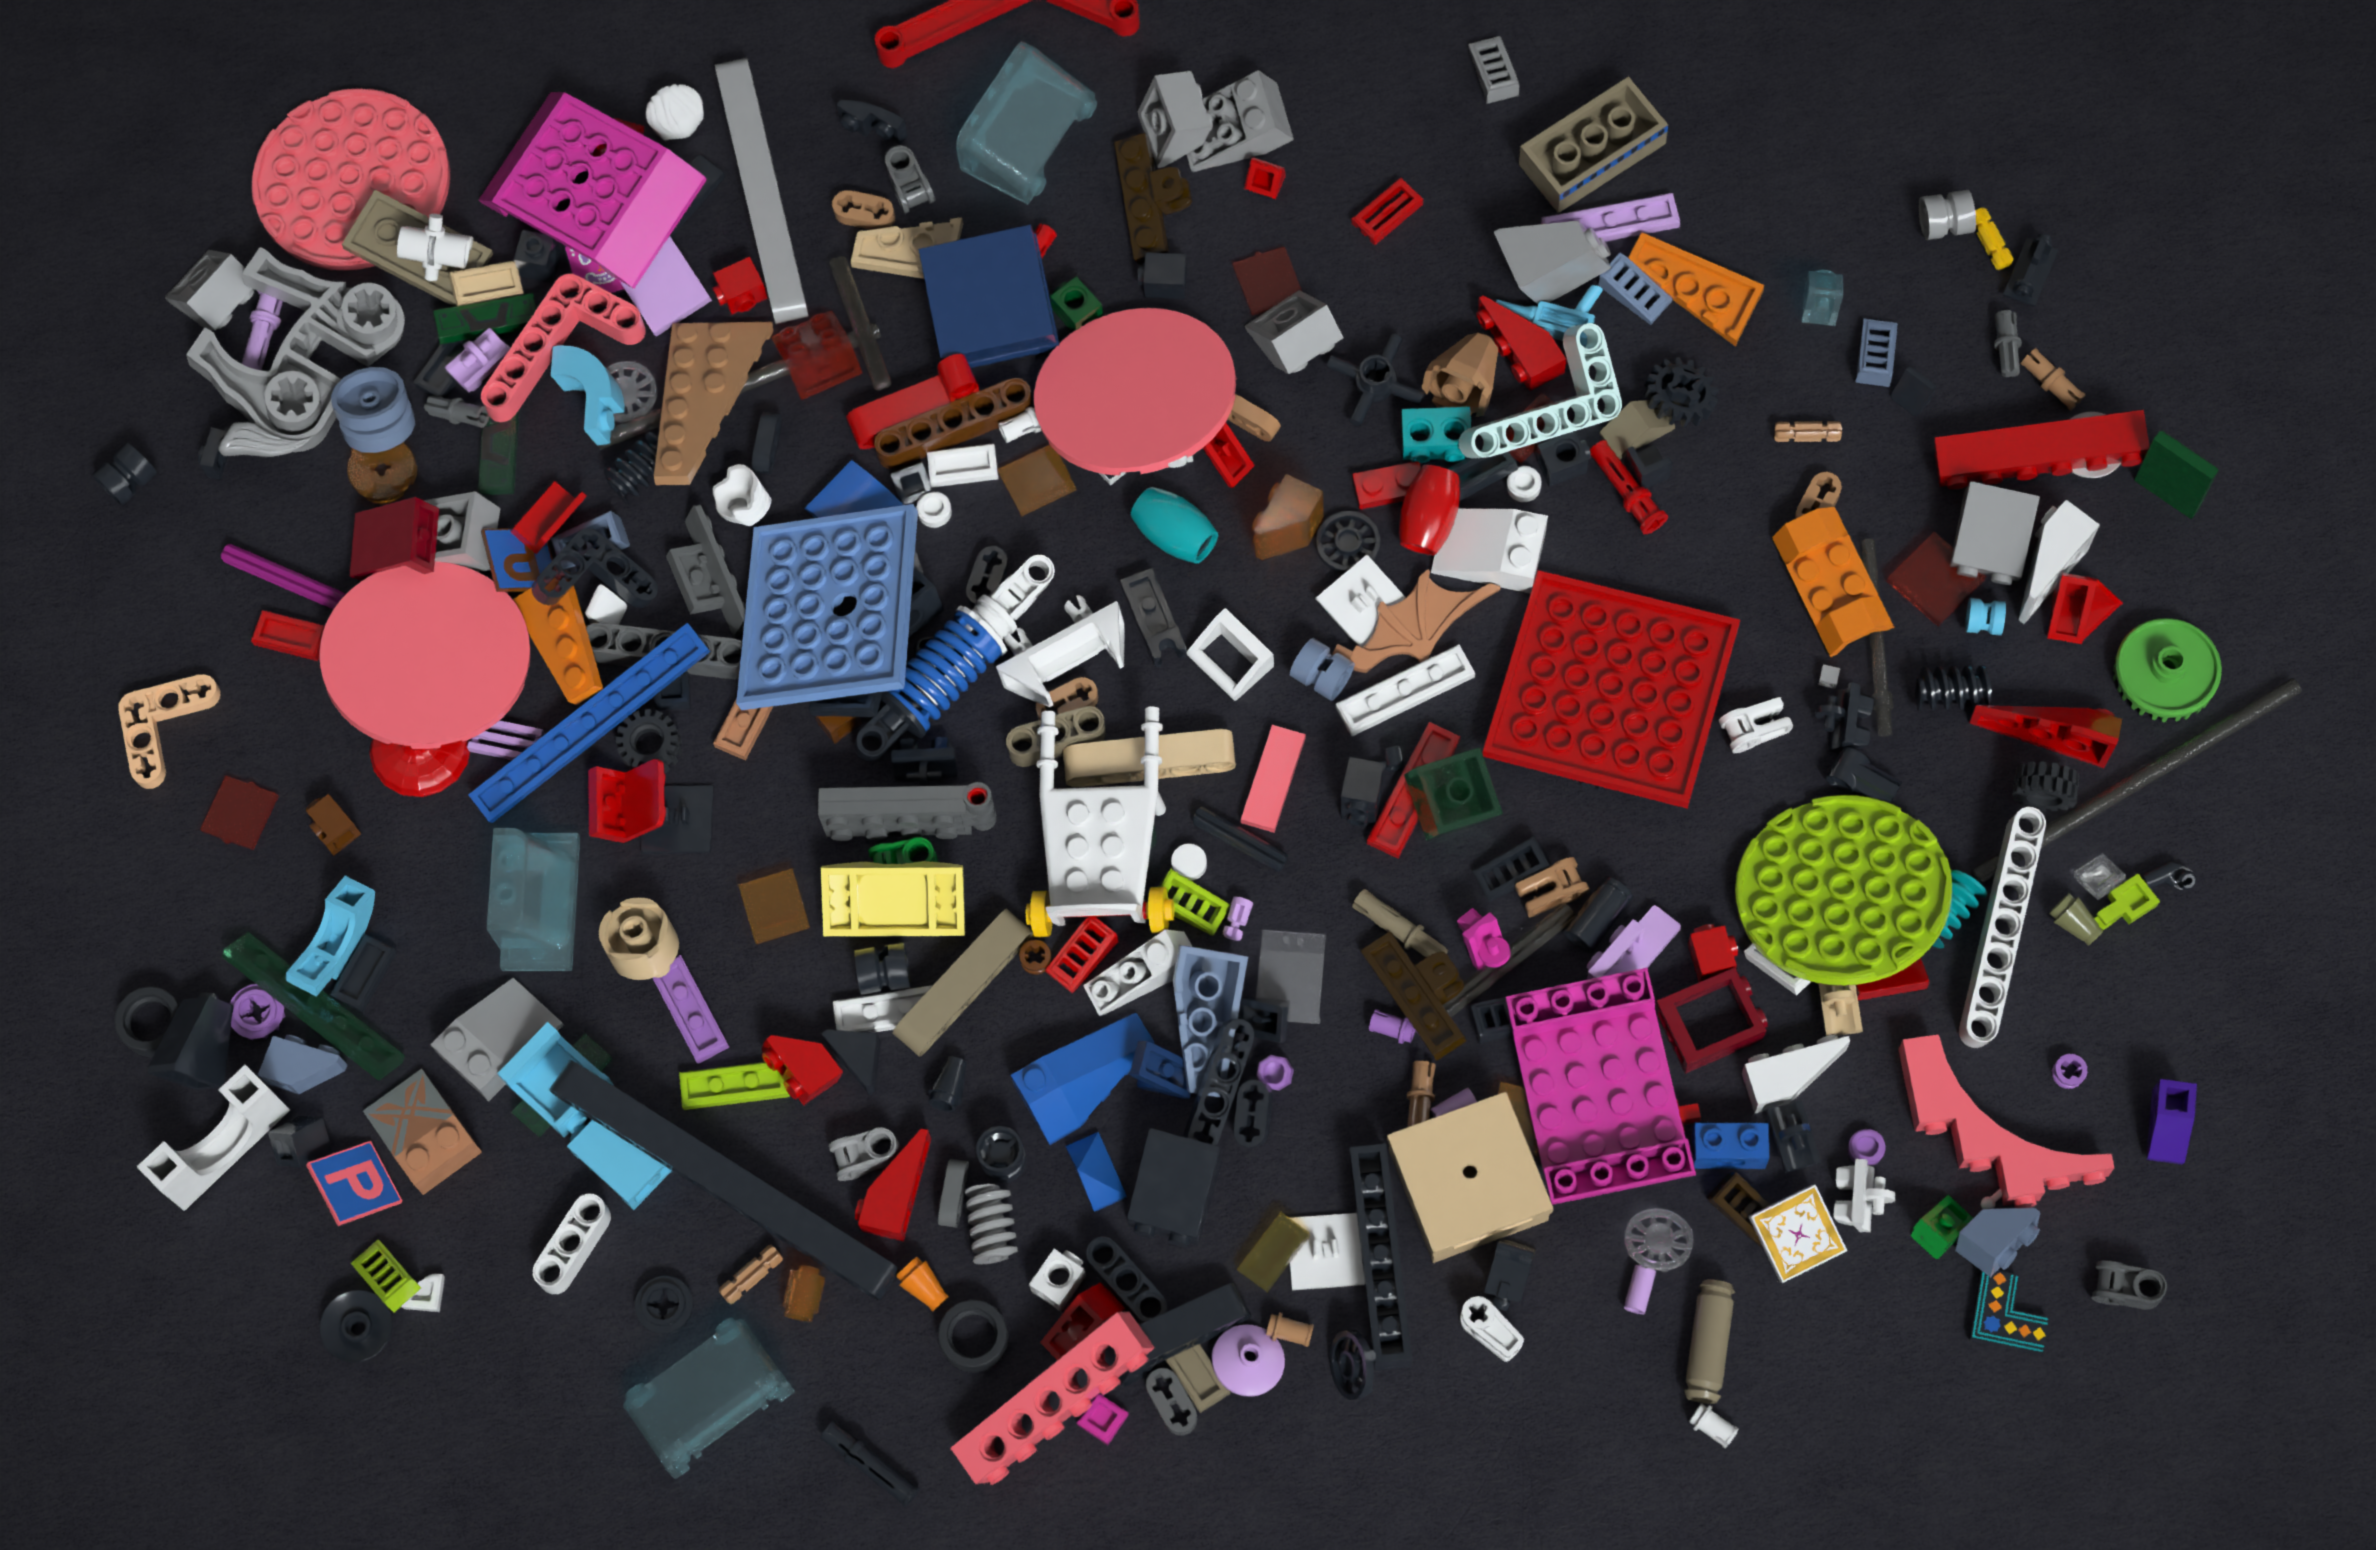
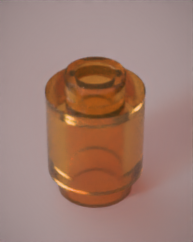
M800 1265L798 1266V1271H790L782 1304L785 1307L784 1316L806 1322L813 1320L814 1314H817L825 1283V1278L819 1275V1269Z

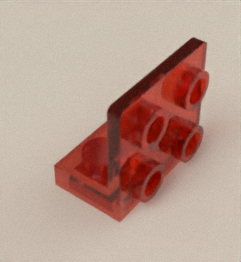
M833 311L816 314L810 320L796 326L784 328L780 333L772 336L773 343L788 368L801 400L862 374L852 344Z

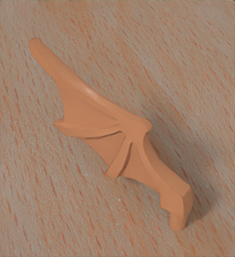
M1427 570L1418 577L1417 584L1405 599L1393 605H1386L1384 602L1379 603L1375 631L1363 647L1356 645L1354 651H1351L1337 644L1332 655L1340 653L1355 663V671L1367 673L1378 663L1393 655H1410L1421 663L1429 659L1437 641L1456 619L1482 600L1500 591V586L1489 583L1474 591H1450L1435 584L1429 578L1430 570Z

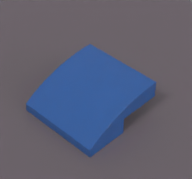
M851 460L804 509L814 518L902 506L904 504L866 470Z

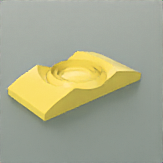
M864 861L821 867L823 936L965 935L963 865L927 861L905 864H880Z

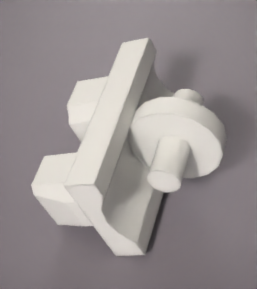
M1855 1159V1166L1838 1167L1836 1174L1837 1187L1840 1190H1853V1201H1836L1834 1205V1219L1838 1223L1854 1225L1859 1232H1871L1872 1202L1873 1214L1883 1215L1884 1203H1893L1895 1201V1192L1885 1189L1886 1178L1875 1177L1874 1182V1167L1867 1165L1868 1161L1866 1159Z

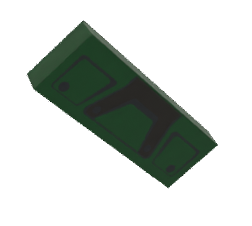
M533 294L433 310L440 344L478 338L489 328L496 335L523 330L536 311Z

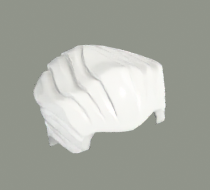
M682 84L666 86L659 90L651 98L652 101L648 103L646 109L648 123L655 133L666 141L689 137L703 120V104L699 94L691 87Z
M737 464L727 469V478L717 483L712 489L716 509L721 517L745 526H752L767 513L771 505L772 499L753 471L745 465Z

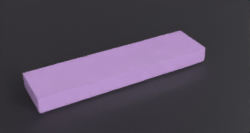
M1673 193L1542 218V224L1579 221L1586 229L1592 228L1598 239L1602 237L1605 242L1641 235V233L1648 234L1679 228L1680 226Z

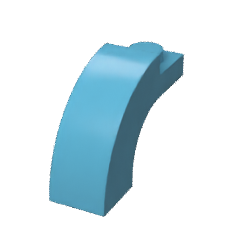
M553 346L552 378L564 391L579 390L586 393L584 431L597 445L610 444L611 430L615 426L613 414L625 412L623 394L617 381L591 353L573 346Z
M347 876L343 877L325 899L324 916L315 937L286 972L287 982L317 997L331 978L337 980L341 976L367 929L373 910L375 890Z

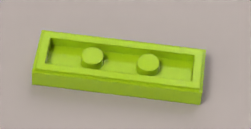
M765 1062L679 1073L682 1108L684 1110L790 1097L783 1084L785 1080L777 1070L772 1071Z

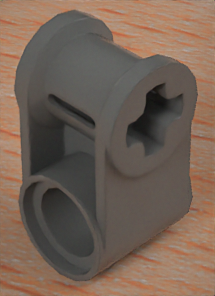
M906 146L891 148L886 154L885 163L889 180L903 213H909L910 208L926 201L930 203L935 202L930 184L922 173L911 149ZM899 163L908 164L905 169L899 170L894 168Z
M2115 1261L2096 1262V1269L2099 1271L2096 1291L2092 1292L2091 1298L2103 1304L2123 1305L2148 1310L2160 1303L2166 1293L2167 1282L2164 1276L2155 1270L2127 1266ZM2142 1282L2151 1283L2155 1287L2157 1295L2154 1297L2144 1296L2140 1292L2138 1284Z

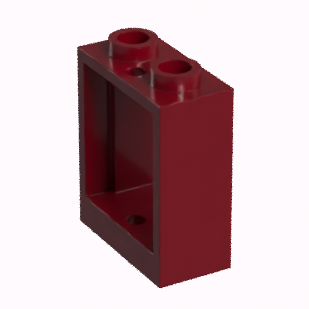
M1735 967L1656 1002V1015L1685 1074L1760 1042L1765 1036V1028L1768 1027L1765 1014L1760 1007H1754L1749 997L1752 995L1750 984L1744 975L1739 977ZM1729 985L1750 1028L1697 1051L1676 1007Z

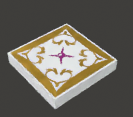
M1812 1184L1748 1216L1781 1283L1847 1251L1816 1185Z

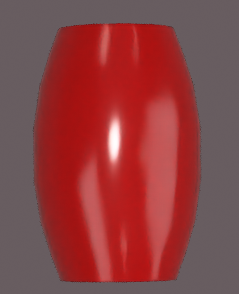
M1423 465L1418 471L1405 494L1401 508L1399 538L1402 547L1426 555H1436L1442 548L1454 526L1459 508L1460 481L1457 473L1434 465Z

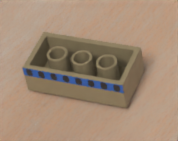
M1627 77L1521 145L1519 166L1557 213H1559L1665 145L1668 124L1633 81Z

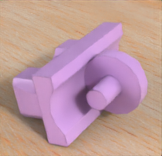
M489 328L473 343L471 341L464 344L465 350L452 360L445 369L468 392L475 391L482 384V381L499 366L510 347Z

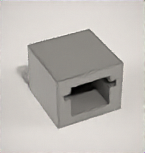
M1823 664L1818 685L1835 689L1840 668Z

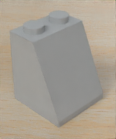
M1579 221L1501 228L1494 231L1519 289L1537 304H1539V301L1550 303L1611 269L1607 257L1611 255L1607 244L1602 237L1598 239L1592 228L1586 229Z
M1970 482L1963 496L1949 567L1957 568V574L1976 578L1978 573L1991 575V581L1999 584L2011 585L2012 580L2019 581L2024 569L2040 496Z

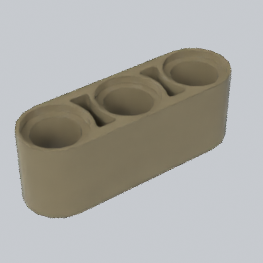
M1084 706L1055 715V727L1058 728L1059 732L1064 733L1065 736L1062 740L1055 742L1054 758L1063 756V749L1067 746L1104 740L1106 728L1104 716L1099 709L1093 706ZM1041 720L1018 726L1008 733L1006 745L1009 757L1017 766L1027 767L1035 765L1040 760L1041 735L1037 733V729L1041 727ZM1092 721L1098 724V727L1093 731L1087 732L1081 729V726L1086 722ZM1026 741L1032 744L1028 750L1023 752L1014 749L1020 742Z

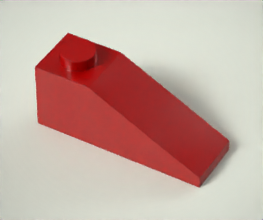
M920 1129L867 1189L865 1199H859L855 1211V1220H859L858 1225L862 1232L904 1241L931 1143V1136L928 1130Z

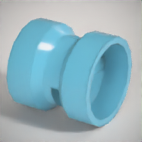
M1969 598L1965 623L1966 632L1978 633L1980 630H1986L1991 635H2002L2006 614L2005 601L1994 600L1991 603H1984L1981 599Z

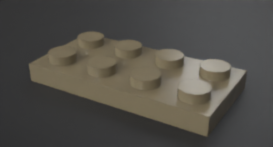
M374 190L342 243L344 250L456 307L449 278L450 272L487 266L493 256L491 249L473 240L465 269L442 265V268L438 271V280H426L425 268L422 266V262L398 258L397 244L402 226L425 229L429 225V217L377 190ZM442 224V227L445 228V232L460 234Z

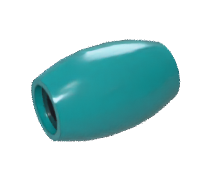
M1149 487L1139 496L1131 510V518L1142 534L1161 550L1178 559L1196 564L1200 563L1209 555L1217 542L1218 532L1209 519L1196 506L1170 491Z

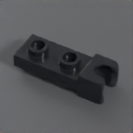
M1151 568L1120 580L1121 587L1144 639L1153 665L1157 668L1162 666L1161 651L1165 648H1172L1179 658H1185L1187 655L1185 643L1178 626H1176L1153 569Z

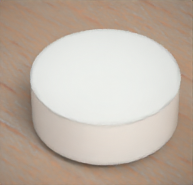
M1520 466L1517 471L1509 474L1507 478V491L1514 500L1529 502L1540 493L1541 477L1535 469L1528 466Z
M928 492L917 503L918 517L928 527H940L946 524L951 517L950 501L940 492Z
M1184 844L1178 847L1172 855V869L1190 881L1200 878L1205 873L1207 859L1204 851L1199 846Z

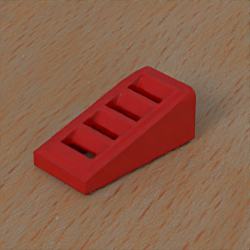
M1087 917L1046 968L1045 972L1073 994L1118 943L1117 934L1097 917ZM1092 930L1104 939L1101 943H1098L1089 935ZM1084 942L1094 950L1093 954L1090 955L1079 945ZM1075 953L1086 963L1081 967L1069 956ZM1064 963L1077 974L1072 978L1059 967Z

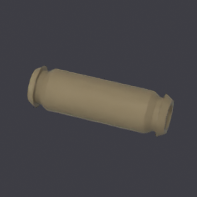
M1709 1279L1703 1280L1699 1285L1702 1292L1697 1296L1686 1374L1688 1390H1684L1687 1399L1691 1401L1715 1404L1721 1397L1718 1391L1723 1385L1734 1304L1731 1294H1734L1735 1291L1732 1284L1728 1282Z

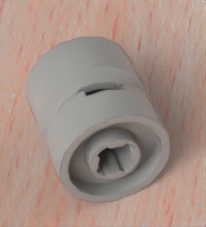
M1969 190L1949 192L1946 199L1941 194L1920 197L1919 219L1924 238L1926 240L1942 238L1947 235L1949 230L1953 235L1974 233L1976 214L1973 198Z

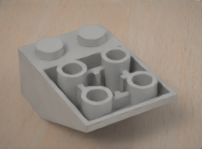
M1258 70L1202 99L1206 111L1211 114L1212 129L1203 145L1189 152L1187 157L1191 171L1195 172L1267 154L1294 140L1277 83Z

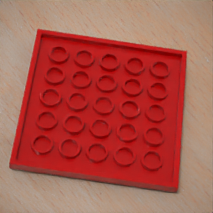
M1538 570L1484 745L1483 757L1688 809L1740 620Z

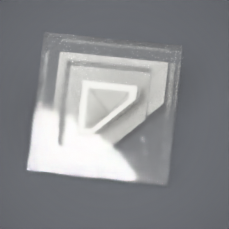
M2103 853L2074 872L2075 879L2097 900L2126 882L2125 873Z

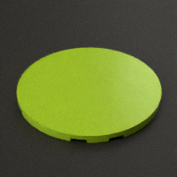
M1858 795L1826 796L1812 799L1811 803L1795 809L1789 808L1770 820L1767 823V827L1750 841L1743 853L1736 875V904L1740 921L1750 941L1766 959L1789 974L1815 983L1858 985L1884 979L1902 971L1921 958L1931 948L1941 934L1949 916L1952 903L1951 870L1948 859L1945 857L1933 833L1920 820L1916 821L1911 816L1902 812L1900 807L1882 800Z

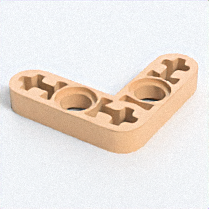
M205 674L195 675L126 694L120 700L119 715L132 778L141 787L146 789L158 787L166 776L156 722L213 707L219 701L221 691L217 683L210 676ZM206 685L209 689L206 691V697L200 698L197 693L201 692V686ZM185 689H186V690L188 691V693L190 694V695H187V697H188L189 700H190V702H188V703H187V698H186V696H185V694H184V692H183V690H185ZM166 694H178V702L175 706L171 708L161 706V700ZM135 703H139L142 706L139 708L138 713L143 723H137L135 716L131 713ZM146 732L151 735V740L146 747H134V739L138 734ZM143 757H147L148 763L153 769H156L151 771V777L145 778L141 774L146 772Z

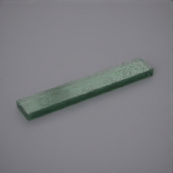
M249 932L224 948L222 957L378 1081L403 1063L405 1056L403 1053L323 990L316 997L287 982L286 972L291 968V965Z

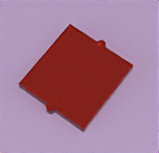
M1285 246L1263 254L1257 252L1254 257L1233 263V268L1252 316L1268 311L1298 290L1302 291Z
M225 776L200 830L221 838L225 844L232 842L254 850L279 796L276 793L257 787L254 782L245 783Z

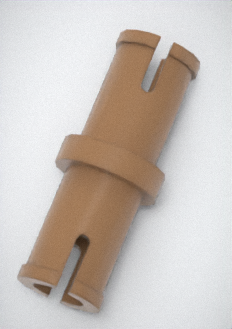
M2035 348L2030 352V356L2027 355L2023 359L2021 365L2025 366L2042 383L2041 387L2045 391L2050 390L2071 411L2076 407V403L2079 404L2085 394L2064 376L2065 371L2062 368H2055Z

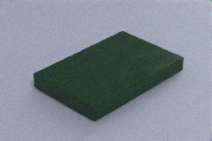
M2159 431L2153 439L2134 481L2192 519L2198 512L2219 470L2165 432Z

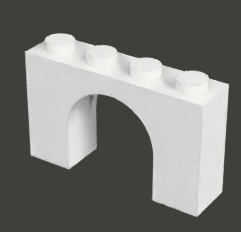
M246 1065L219 1089L229 1100V1108L224 1118L208 1136L196 1145L183 1151H175L164 1141L137 1166L164 1195L184 1211L290 1111Z

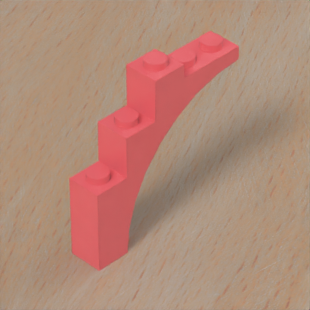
M1939 1034L1902 1040L1898 1050L1915 1132L1925 1130L1926 1135L1944 1133L1947 1131V1127H1951L1959 1169L1969 1167L1971 1172L1988 1170L1992 1168L1991 1164H1995L1999 1187L2002 1191L2003 1206L2014 1204L2015 1208H2030L2037 1205L2036 1201H2039L2044 1195V1185H2047L2048 1190H2057L2070 1186L2069 1182L2083 1180L2085 1185L2104 1182L2106 1180L2105 1177H2108L2113 1171L2112 1154L2078 1155L2053 1151L2026 1142L2000 1127L1975 1105L1958 1083L1946 1060Z

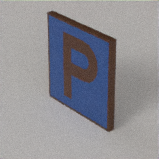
M482 529L481 535L496 592H519L532 588L535 580L553 560L548 542L536 555L510 533L512 529Z

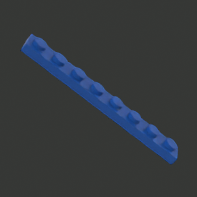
M686 623L472 791L469 797L490 823L495 822L711 651L691 625Z

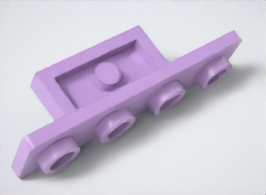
M1652 906L1639 922L1633 919L1627 927L1621 925L1616 929L1609 940L1611 943L1609 948L1604 953L1598 951L1589 961L1586 967L1589 969L1587 980L1648 968L1680 931L1681 925L1659 907Z

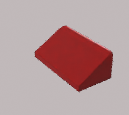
M1919 958L1907 968L1887 978L1856 985L1857 998L1859 1001L1927 989L1929 979L1923 962Z

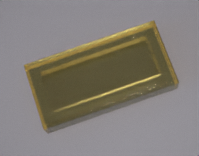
M1280 1212L1237 1270L1267 1293L1311 1235L1307 1230Z

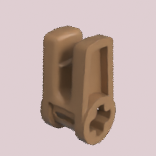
M1574 857L1560 860L1548 869L1515 884L1514 888L1520 898L1532 893L1537 894L1539 890L1549 886L1554 887L1553 890L1539 897L1534 896V899L1525 904L1528 917H1533L1561 904L1575 901L1589 892L1588 884L1582 882L1576 870L1578 864Z

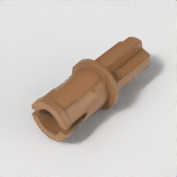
M1428 1061L1413 1062L1411 1090L1407 1092V1099L1410 1100L1407 1127L1429 1120L1430 1105L1435 1101V1095L1432 1093L1436 1067L1434 1063L1429 1065Z

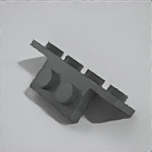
M695 505L685 520L694 545L670 549L666 558L689 613L695 614L721 609L733 638L739 637L744 629L746 604L741 601L737 591L736 579L732 573H729L724 561L723 548L720 544H717L713 535L710 518L704 514L701 505Z

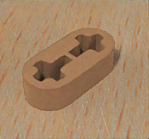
M842 191L833 199V211L840 223L874 230L891 227L895 222L893 205L886 198L855 191ZM848 203H853L854 208H850L848 213L843 212L842 207H846ZM880 209H884L885 215H881L880 219H875L874 214H877Z
M1235 394V401L1228 420L1264 441H1271L1281 427L1278 420L1268 412Z
M1821 472L1815 475L1797 507L1794 519L1811 512L1813 507L1817 509L1834 507L1839 499L1842 488L1839 478L1830 472ZM1825 483L1831 486L1830 491L1826 493L1823 500L1819 499L1820 487H1823Z
M1085 677L1076 678L1049 692L1053 707L1060 706L1057 709L1058 714L1084 706L1095 707L1098 702L1096 684ZM1082 688L1084 692L1090 691L1088 693L1089 699L1083 701L1080 697L1076 698V690ZM1036 703L1038 720H1041V713L1046 711V706Z

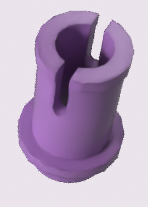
M1375 1009L1370 1021L1369 1031L1399 1039L1398 1042L1400 1044H1403L1404 1041L1411 1043L1415 1030L1407 1018L1404 1019Z

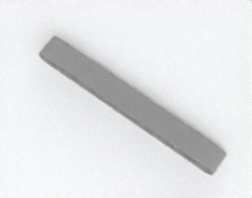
M742 58L715 65L775 323L778 324L807 317L808 311L747 58Z

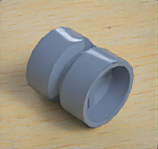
M1311 638L1296 657L1290 670V676L1305 686L1314 684L1315 692L1333 701L1347 684L1354 670L1355 663L1340 653L1331 655L1328 646L1315 638Z

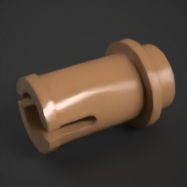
M1279 1312V1315L1271 1314L1266 1335L1273 1337L1272 1341H1276V1338L1305 1345V1347L1309 1346L1314 1327L1313 1324H1306L1282 1317L1283 1313Z

